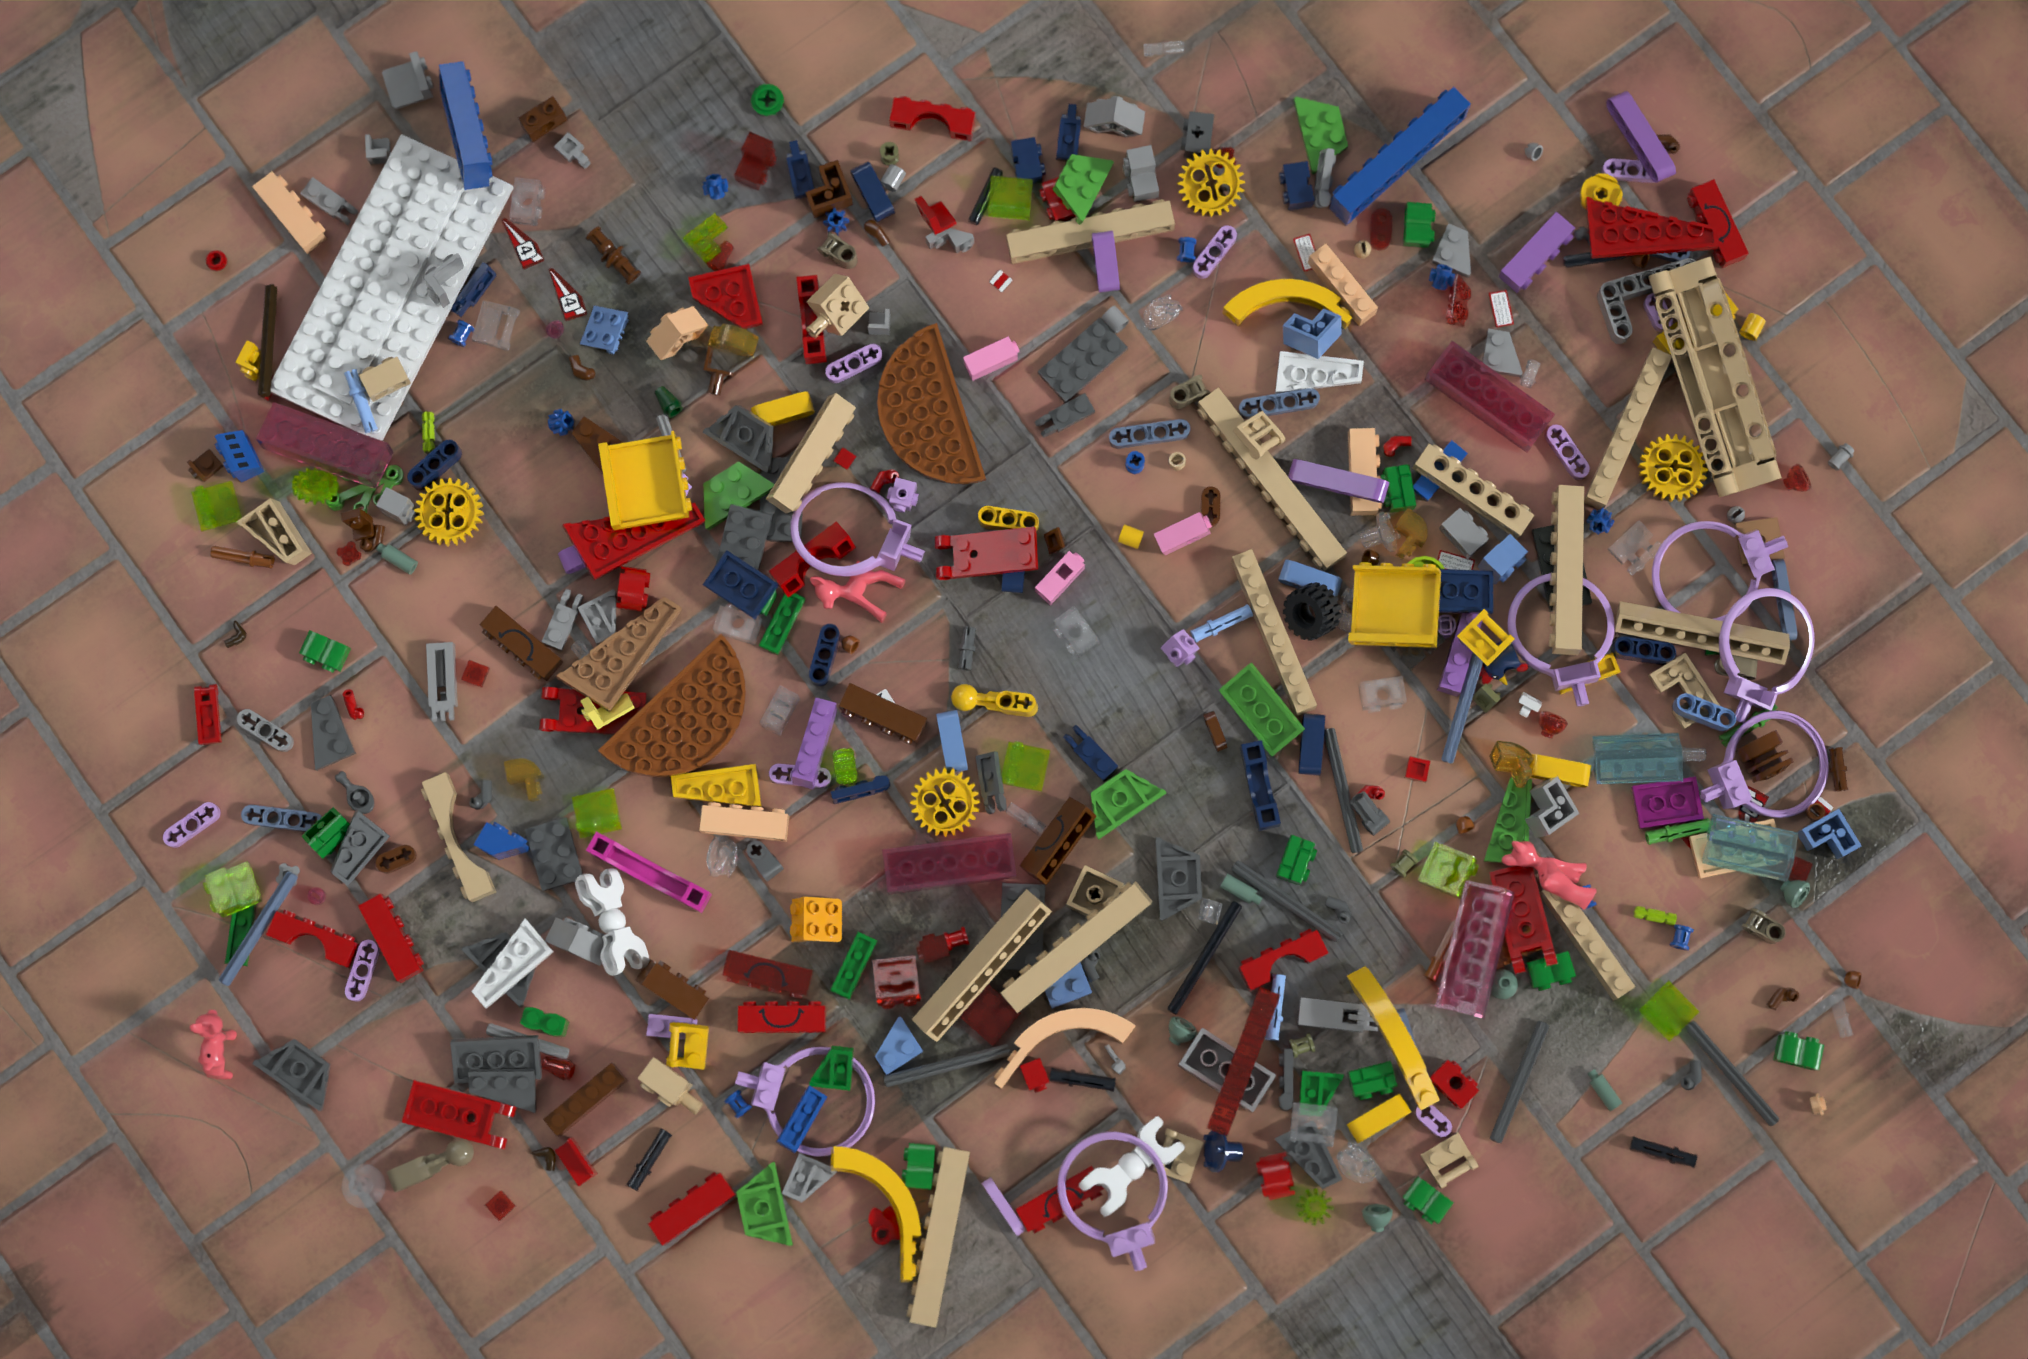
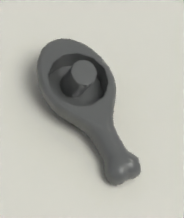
M340 771L335 776V780L345 787L349 806L354 811L357 809L362 814L370 813L375 803L371 792L363 786L352 784L347 778L346 773Z

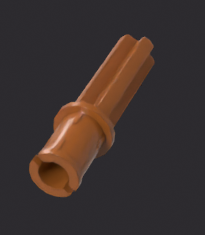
M213 546L210 553L212 558L249 564L250 567L261 566L272 569L275 562L274 555L260 554L255 550L248 552Z
M1452 921L1435 956L1431 957L1432 962L1424 974V977L1428 980L1437 982L1443 967L1447 966L1446 961L1464 928V925L1460 922Z

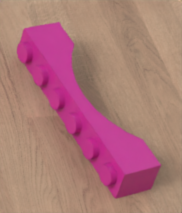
M598 832L595 833L586 849L589 854L701 914L712 896L709 891L656 865Z

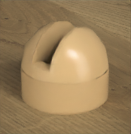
M1364 240L1357 242L1354 247V253L1359 258H1366L1371 252V245ZM1361 244L1365 245V253H1362Z
M1180 452L1172 453L1169 457L1170 467L1175 471L1182 470L1186 464L1185 455Z

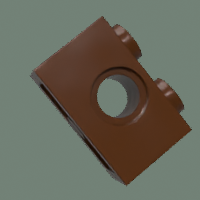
M554 96L518 117L521 126L532 142L567 121L564 111Z

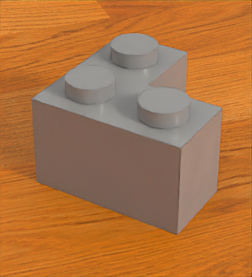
M1112 96L1111 99L1106 100L1097 99L1096 102L1087 103L1084 127L1098 134L1114 131L1126 138L1142 135L1145 111L1138 108L1136 104L1124 101L1119 96Z
M1152 146L1127 150L1126 157L1123 158V172L1125 177H1129L1130 184H1127L1129 196H1133L1134 202L1159 198V187L1155 174L1156 164Z
M1558 776L1544 780L1530 790L1540 810L1525 821L1535 838L1550 835L1579 814Z
M565 917L564 921L555 918L545 942L600 966L602 963L600 955L604 947L602 938L604 934L593 930L591 933L588 931V926Z

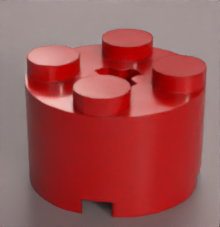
M621 566V572H625V574L620 573L617 601L621 603L616 602V608L634 611L646 609L648 594L644 593V589L649 588L651 573H648L647 569Z
M1286 1152L1260 1157V1161L1256 1162L1258 1174L1263 1176L1264 1183L1261 1184L1263 1196L1265 1198L1269 1197L1270 1201L1296 1195L1295 1190L1291 1191L1290 1188L1294 1186L1290 1164L1287 1160L1284 1161L1283 1157H1287Z

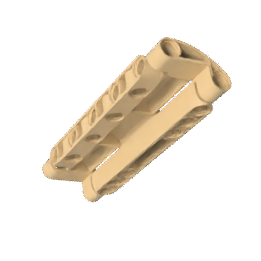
M1711 257L1670 271H1662L1648 276L1656 299V309L1707 467L1712 474L1719 498L1781 479L1772 437L1721 280L1717 278ZM1676 294L1678 295V298H1679V301H1680V304H1681V307H1682V311H1683V314H1684V317H1685V320H1686V323H1687V326H1688V329H1689V332H1690V335H1691V339H1692L1694 348H1693V346H1692V343H1691V340H1690V336H1689V333H1688V330H1687V327H1686V324H1685V321H1684V318H1683V315H1682V312H1681V308H1680V305H1679V302H1678V299H1677ZM1666 298H1669L1672 302L1668 310L1664 309L1662 305ZM1717 304L1721 305L1723 309L1719 316L1713 313V308ZM1672 318L1678 321V327L1674 330L1669 327V321ZM1679 338H1682L1685 343L1681 350H1678L1675 346V342ZM1730 344L1736 350L1733 356H1728L1726 353V348ZM1743 384L1748 387V394L1744 397L1739 394V387ZM1715 414H1716V416H1717V420H1718V423H1719V426H1720V429H1721V432H1722V435H1723V438H1724V441H1725V444H1726V448H1727V451H1728V454H1729V457H1730V460H1731V463H1732L1733 468L1731 467V464H1730V461H1729V458H1728V455H1727V452H1726V449H1725V445H1724V442H1723V439H1722V436H1721V433H1720V430H1719V427H1718V424H1717V421H1716ZM1705 418L1711 424L1708 430H1704L1701 427V422ZM1754 425H1759L1761 428V434L1758 437L1752 434V427ZM1711 438L1717 442L1715 450H1710L1707 446ZM1716 459L1723 461V468L1720 471L1714 467Z

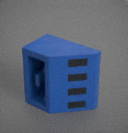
M243 430L215 435L217 440L215 447L218 453L226 460L223 462L224 467L228 473H231L233 478L244 482L265 472L248 435Z
M486 822L474 843L480 850L498 860L526 853L530 850V847L526 845L527 840L514 832L512 835L507 834L509 830L496 822L493 825Z

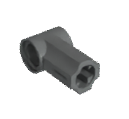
M1363 791L1356 794L1350 801V804L1362 819L1361 823L1372 836H1375L1390 823L1385 813L1376 807L1366 792Z

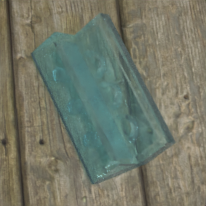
M1679 733L1593 736L1592 738L1595 755L1594 773L1596 784L1683 781L1682 746Z
M1712 815L1707 830L1708 841L1702 857V863L1788 882L1794 864L1798 839L1797 832L1720 815Z

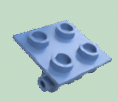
M594 306L580 344L605 349L607 353L614 355L615 351H618L620 343L618 340H622L620 334H624L623 330L629 321L627 319L628 312Z

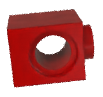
M1040 1058L1020 1066L1029 1091L1034 1090L1035 1093L1047 1089L1046 1085L1050 1082Z

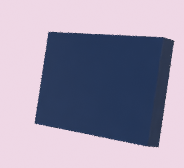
M726 550L703 583V586L756 620L779 584Z
M1440 569L1439 612L1479 614L1485 609L1488 614H1493V571Z

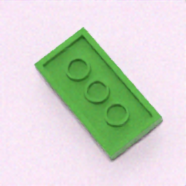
M1253 663L1248 664L1219 689L1259 741H1263L1264 748L1271 756L1278 753L1305 730Z

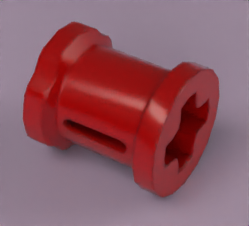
M964 926L961 927V930L952 933L944 932L949 951L960 945H970Z

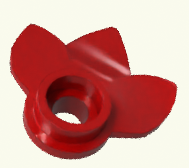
M892 1205L886 1207L883 1212L873 1207L868 1216V1222L872 1227V1240L878 1245H886L891 1240H900L899 1224ZM885 1230V1237L879 1238L878 1232Z

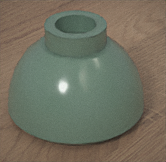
M1786 880L1783 883L1781 891L1784 892L1785 901L1791 908H1796L1803 903L1810 891V883L1804 880Z
M1499 969L1490 975L1488 989L1494 997L1508 999L1517 991L1518 981L1511 971Z
M1178 1016L1170 1019L1168 1026L1169 1040L1173 1044L1180 1046L1181 1043L1188 1042L1197 1035L1195 1026L1186 1019Z
M1371 1204L1362 1210L1364 1221L1371 1227L1373 1232L1384 1231V1227L1389 1224L1393 1215V1210L1383 1204Z

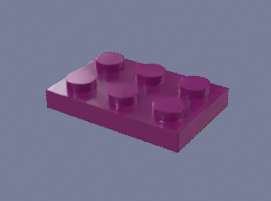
M1696 776L1631 787L1639 829L1704 819Z

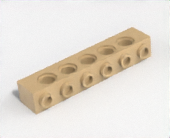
M1428 444L1412 469L1506 533L1511 534L1515 539H1518L1534 517L1531 509L1524 504L1519 505L1513 501L1514 498L1506 492L1501 493L1495 489L1496 486L1492 482L1479 478V474L1473 469L1464 468L1455 457L1445 455L1443 449L1439 446ZM1434 462H1441L1444 470H1437ZM1452 474L1460 475L1461 482H1455L1452 479ZM1470 485L1476 486L1479 493L1472 494L1469 489ZM1487 498H1494L1496 506H1490L1487 503ZM1505 509L1512 510L1514 517L1508 518L1505 515Z

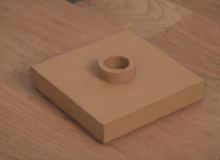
M1778 517L1734 524L1735 530L1742 534L1755 529L1759 530L1764 543L1781 536ZM1736 535L1741 565H1748V561L1738 540L1739 536ZM1782 549L1770 554L1771 561L1785 559L1784 550Z

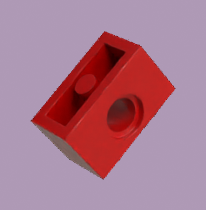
M1446 1060L1429 1078L1432 1084L1458 1110H1461L1479 1092L1476 1088L1478 1084L1470 1076L1466 1078L1460 1072L1462 1068L1454 1060L1451 1062ZM1452 1077L1459 1079L1460 1087L1458 1089L1451 1088L1449 1082Z

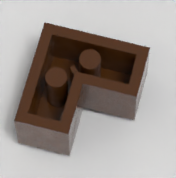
M835 160L818 166L824 186L805 192L813 218L826 215V212L831 213L834 208L837 211L852 206V197L839 161Z

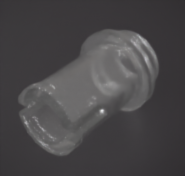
M1535 360L1527 361L1524 374L1519 378L1522 386L1532 388L1536 384L1535 378L1541 365Z

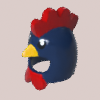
M1502 641L1497 642L1495 644L1499 646L1502 643ZM1510 643L1489 666L1483 662L1479 677L1482 676V684H1489L1495 679L1508 685L1505 677L1507 670L1516 669L1518 672H1524L1529 669V665L1527 663H1520L1514 647Z

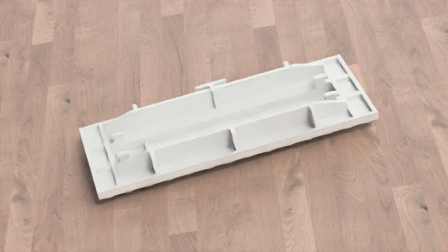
M401 134L271 380L270 393L381 444L514 188L513 185L492 176V178H489V187L464 190L457 159ZM458 253L464 268L441 284L450 302L449 305L443 308L440 303L436 305L430 298L426 290L428 287L423 277L426 276L425 273L430 268H437L441 265L448 255ZM388 357H398L411 384L374 402L369 397L367 391H365L373 418L378 427V430L374 432L371 430L370 433L365 434L353 396L349 394L350 388L344 373L349 370L351 373L353 369H357L359 375L365 368L370 366L376 367L382 364L381 362Z

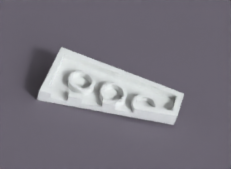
M1280 351L1275 394L1307 388L1317 389L1361 383L1364 361L1321 356L1317 359L1308 354Z
M524 919L503 951L496 957L495 962L472 990V993L486 1009L554 952L527 919Z

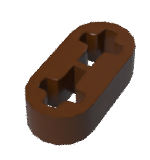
M1209 486L1202 491L1201 514L1208 516L1209 509H1212V515L1216 516L1211 522L1212 527L1219 523L1221 495L1216 487ZM1209 492H1213V495L1217 496V498L1213 499L1212 505H1209V498L1205 497Z
M1211 711L1203 714L1216 751L1219 752L1227 749L1228 746L1215 712Z
M401 845L379 855L376 859V867L383 873L394 872L412 864L417 857L416 851L409 845ZM405 849L406 851L411 852L408 860H406L405 858H397L404 854L403 850ZM384 858H386L387 860H395L389 863L388 869L384 866L381 867V864L384 863Z

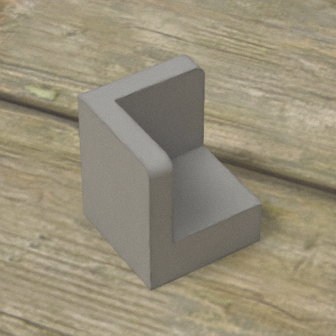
M366 134V158L370 165L386 163L390 156V140L388 138L372 139L370 134Z
M885 309V313L869 312V335H890V309Z

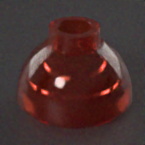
M1800 464L1793 465L1788 471L1787 478L1783 479L1788 491L1792 489L1798 492L1810 490L1811 482L1804 468Z
M1548 711L1540 712L1539 725L1543 736L1552 739L1554 735L1560 734L1566 729L1568 723L1563 717Z

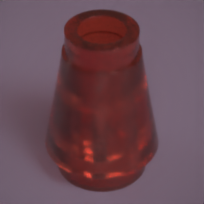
M728 241L721 243L707 255L706 265L713 271L723 270L734 249L733 245Z
M546 1056L542 1061L541 1068L564 1081L565 1079L570 1080L573 1077L576 1065L568 1059Z

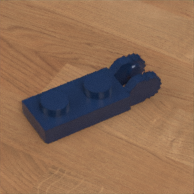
M1075 725L1073 730L1083 741L1077 745L1068 734L1063 736L1064 740L1074 749L1073 752L1104 781L1118 768V765L1090 736H1087Z
M885 775L875 776L871 782L862 780L856 782L855 786H838L834 789L835 791H831L833 804L890 789V779Z

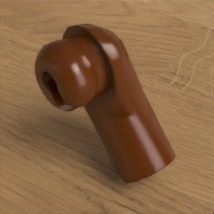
M1656 135L1669 153L1676 154L1680 150V144L1672 135Z
M870 219L864 223L865 232L875 237L882 247L890 242L886 233L875 220Z
M579 355L569 357L575 377L584 381L595 377V370L593 368L581 365Z
M375 525L374 536L366 540L362 539L360 548L365 552H372L377 549L378 545L383 543L385 526Z
M1791 987L1779 988L1768 1001L1767 1006L1776 1011L1781 1002L1797 1001L1799 999V992Z

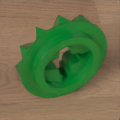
M763 84L753 91L751 104L758 114L768 117L769 115H776L779 110H782L784 97L782 91L777 86ZM767 93H769L770 100H774L769 103L768 107L762 101L766 99Z

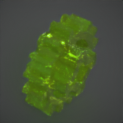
M314 467V470L306 468V472L298 471V475L293 476L292 490L293 495L297 496V500L304 499L306 504L309 501L313 502V505H316L319 501L324 504L325 499L331 501L332 496H337L339 484L337 476H333L332 471L326 473V468L321 469V471L317 467Z

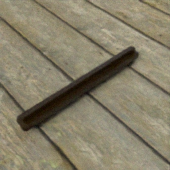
M274 284L265 286L258 380V395L262 398L269 397L271 392L278 291Z

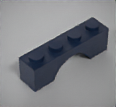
M1263 741L1241 744L1240 753L1258 831L1279 827L1281 821L1270 785Z

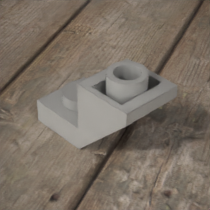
M952 228L937 235H934L932 232L925 236L926 243L930 249L934 247L940 248L949 240L955 252L958 253L960 251H968L974 244V236L971 233Z

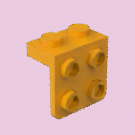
M817 897L792 899L790 913L792 915V925L790 926L791 942L841 941L842 901L840 899Z

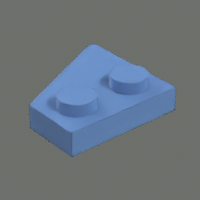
M1079 962L1047 988L1045 993L1053 1009L1092 994L1082 965Z
M901 1016L897 1018L875 1055L886 1075L923 1052Z

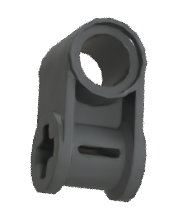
M757 840L749 843L747 854L767 882L784 870L776 857L770 853L761 841ZM754 846L757 848L762 847L760 850L762 854L760 856L757 854L752 855L754 852L752 848Z

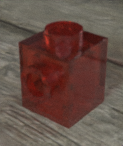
M935 933L922 936L923 940L919 941L920 947H916L919 960L924 959L925 964L950 957L944 934L935 936Z

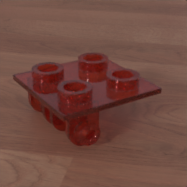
M1456 274L1453 286H1450L1448 302L1452 304L1447 305L1449 309H1447L1446 320H1448L1447 324L1455 325L1458 322L1464 327L1465 320H1468L1469 316L1467 303L1471 299V288L1459 274Z

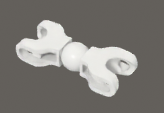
M615 868L605 869L599 877L601 886L598 885L593 875H579L575 881L579 899L585 906L592 909L594 916L600 915L599 927L606 933V935L602 936L604 947L600 955L606 972L612 976L620 974L625 968L624 957L632 968H645L649 963L646 945L642 939L632 933L630 926L625 927V915L618 909L622 907L621 896L624 891V884L618 870Z
M1157 1116L1138 1131L1137 1138L1148 1144L1158 1155L1162 1164L1165 1165L1173 1161L1185 1149V1146L1181 1142H1176L1169 1148H1165L1157 1143L1155 1135L1163 1125V1120ZM1136 1146L1133 1151L1124 1154L1116 1166L1111 1169L1096 1168L1078 1186L1082 1191H1087L1094 1185H1101L1106 1188L1108 1200L1100 1209L1101 1214L1106 1217L1125 1202L1126 1188L1132 1180L1140 1178L1144 1174L1145 1169L1154 1163L1141 1148Z

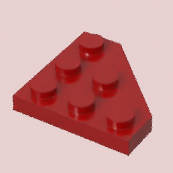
M749 264L688 277L692 297L695 301L741 329L763 325Z

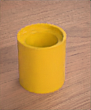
M1749 313L1739 334L1748 340L1756 341L1766 323L1765 319L1757 314Z
M1124 524L1118 542L1138 549L1144 531Z

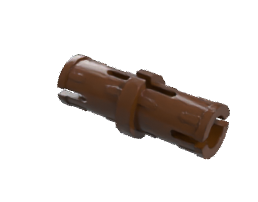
M1843 747L1829 749L1832 766L1830 773H1833L1834 792L1848 790L1845 773L1847 766L1844 765Z

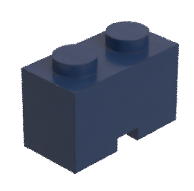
M1035 137L1011 141L1013 163H1018L1015 164L1018 187L1042 183V176L1046 175L1044 163H1040L1039 156H1042L1041 144H1036Z
M1308 161L1285 164L1282 166V171L1279 172L1280 185L1284 184L1285 192H1282L1283 203L1287 204L1288 211L1309 208L1314 205L1312 185H1308V178H1310Z

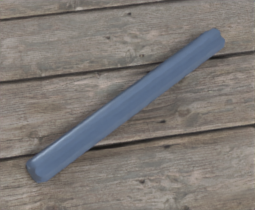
M1472 653L1441 758L1442 761L1447 763L1454 762L1483 661L1475 653Z
M286 872L219 977V981L222 984L229 986L271 922L275 912L278 911L294 886L298 877L292 872Z

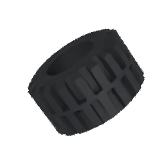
M1317 582L1309 583L1292 591L1286 597L1287 600L1283 604L1285 607L1283 614L1286 616L1284 620L1285 623L1288 622L1289 630H1293L1295 636L1300 635L1301 639L1311 641L1336 629V626L1340 623L1338 619L1341 618L1342 614L1339 612L1341 605L1337 602L1339 600L1338 597L1334 596V592L1331 589L1328 590L1326 585H1320ZM1309 605L1313 609L1315 617L1311 614Z

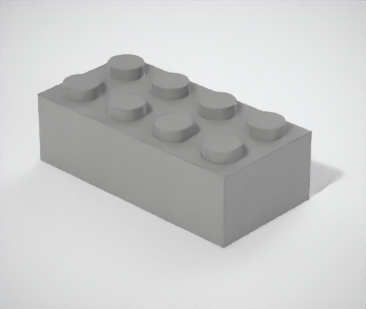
M1201 1028L1178 1065L1250 1113L1254 1112L1276 1076L1204 1028Z

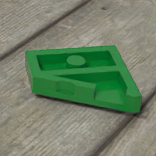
M832 1046L810 1079L809 1085L812 1087L850 1091L852 1087L854 1048Z
M1301 1071L1299 1115L1322 1116L1338 1085L1343 1080L1344 1074Z

